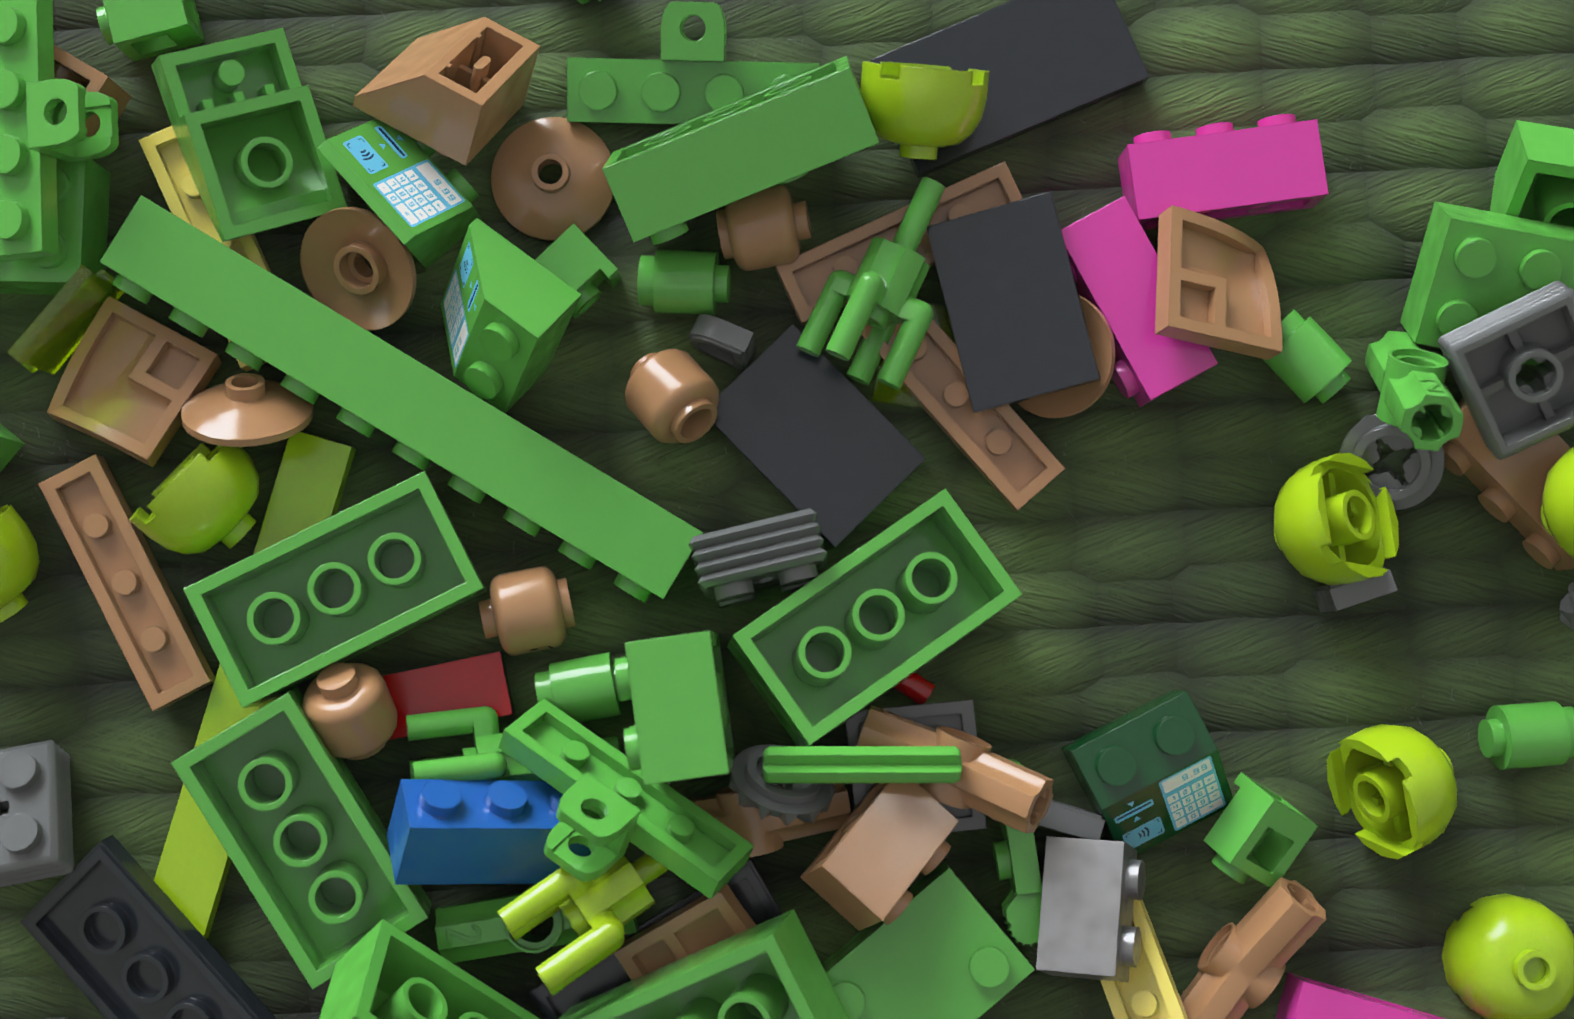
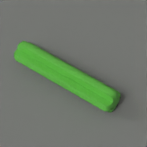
M770 746L763 752L762 771L764 781L769 784L955 783L961 778L962 757L960 749L955 746Z

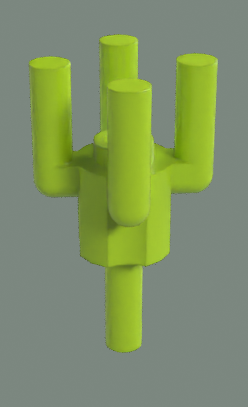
M644 854L633 863H630L623 856L605 874L588 882L578 880L560 867L497 912L515 941L559 910L562 911L579 936L535 968L548 991L554 996L622 947L625 939L624 925L655 904L646 885L669 869L648 854Z

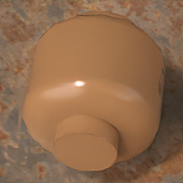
M774 185L727 204L725 208L716 211L723 256L725 259L734 258L739 268L745 271L791 264L798 259L801 253L800 240L812 238L806 201L794 202L791 191L785 185Z
M668 349L657 353H649L635 363L625 388V403L657 441L668 444L678 442L690 443L701 438L715 423L719 404V388L687 352L678 349Z
M538 566L495 576L490 584L491 599L478 601L485 638L499 637L502 649L511 656L559 647L566 639V629L576 627L566 577L556 579L554 572L546 566Z
M332 664L323 669L311 681L303 694L302 708L305 715L335 758L349 760L368 758L378 753L385 746L397 727V709L385 680L377 669L367 664Z

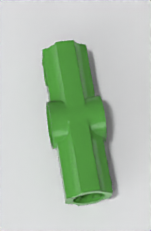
M1388 330L1383 338L1368 345L1365 357V366L1380 392L1376 416L1387 424L1399 427L1402 432L1407 434L1415 449L1439 451L1444 443L1460 436L1464 420V414L1444 384L1449 361L1439 354L1419 348L1407 332Z
M523 893L440 906L435 909V932L438 951L442 957L451 963L517 952L540 953L553 946L570 944L579 936L562 911L559 910L552 915L553 929L551 933L541 936L528 932L515 941L497 911ZM637 917L624 925V935L638 932Z

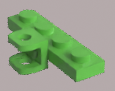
M0 0V261L59 255L56 158L65 162H76L102 158L114 152L119 145L118 103L114 98L103 93L86 92L82 85L71 80L54 79L53 0ZM97 114L100 119L99 130L95 135L87 137L85 122L91 115Z
M672 1L665 8L661 22V59L567 57V122L682 124L818 68L820 63L726 61L727 25L720 5L714 2ZM695 15L704 21L706 27L703 37L697 41L687 38L683 30L685 21Z
M543 698L503 731L499 749L563 794L556 811V818L560 822L550 831L544 846V854L578 880L588 882L605 874L625 855L629 842L709 899H712L747 863L754 847L753 844L666 783L643 785L642 770L630 771L626 755ZM573 843L583 844L590 849L592 854L585 857L578 856L572 853L568 846Z

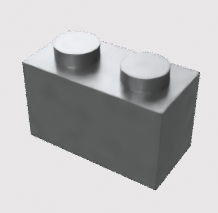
M1046 836L1036 970L1051 976L1128 982L1129 967H1137L1141 955L1140 928L1132 926L1134 900L1143 899L1146 882L1145 863L1143 860H1137V850L1124 841Z

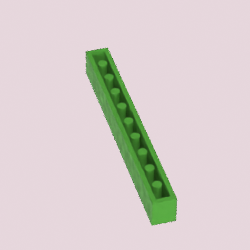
M142 195L100 260V263L118 273L112 285L146 305L152 295H156L174 306L168 317L172 321L201 338L211 328L231 340L224 350L226 353L256 371L260 370L264 361L286 373L280 384L284 388L313 405L320 394L342 407L336 418L369 438L375 428H378L398 440L392 449L393 453L424 471L431 461L453 473L447 483L448 486L481 504L486 494L508 506L502 518L536 537L541 527L564 540L557 551L589 570L592 569L596 560L602 562L619 573L613 582L614 585L644 603L647 602L651 593L664 599L692 552L688 545L693 536L703 534L702 531Z

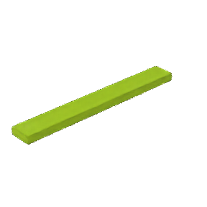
M302 432L289 437L253 554L337 514L356 452L355 448ZM220 664L195 747L272 702L282 694L256 707L242 708ZM183 783L154 882L206 939L210 935L232 860Z

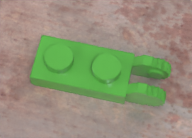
M1006 758V759H1008V760H1010V761H1013V762H1015V763H1017V764H1019V765H1022L1021 763H1019V762H1018L1017 760H1015L1014 758ZM1001 823L1003 840L992 842L998 880H1010L1011 888L1000 902L1002 915L1006 917L1003 922L1007 925L1006 930L1011 931L1010 936L1015 937L1016 943L1021 942L1023 946L1025 944L1032 946L1035 942L1038 944L1042 883L1034 832L1026 834Z

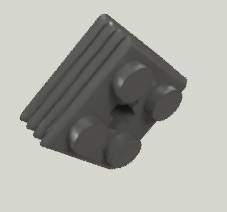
M1555 281L1442 335L1438 339L1439 347L1444 357L1449 361L1448 366L1486 447L1497 459H1506L1574 427V290L1561 281ZM1532 358L1537 363L1542 362L1534 367L1536 378L1531 382L1526 383L1519 376H1516L1522 370L1521 364L1526 360Z
M810 508L693 536L688 544L693 553L691 558L696 566L695 572L699 578L698 585L706 597L711 600L716 599L719 608H729L755 601L757 598L754 589L780 584L782 593L796 592L818 577V574L822 573L827 566V551L824 550V538L821 537V526L818 525V513Z
M53 740L0 749V812L4 809H9L7 814L0 816V887L70 874L74 869L70 755L60 748L59 745L55 744Z

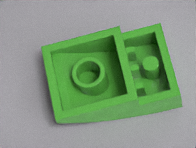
M283 28L159 55L153 62L151 67L174 133L198 192L222 242L313 219L333 209L347 207L335 168L317 149L326 141L309 85H301Z

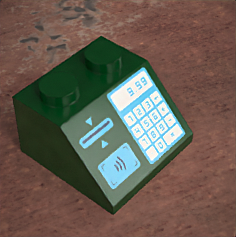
M1171 690L1061 748L1093 811L1101 815L1102 819L1105 820L1103 830L1109 841H1124L1137 850V855L1226 809L1233 799L1218 749L1187 691Z

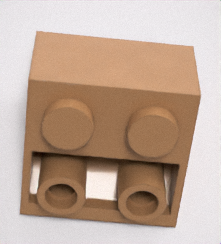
M486 17L422 36L410 44L355 95L353 107L433 148L439 154L450 157L466 166L524 105L540 45Z

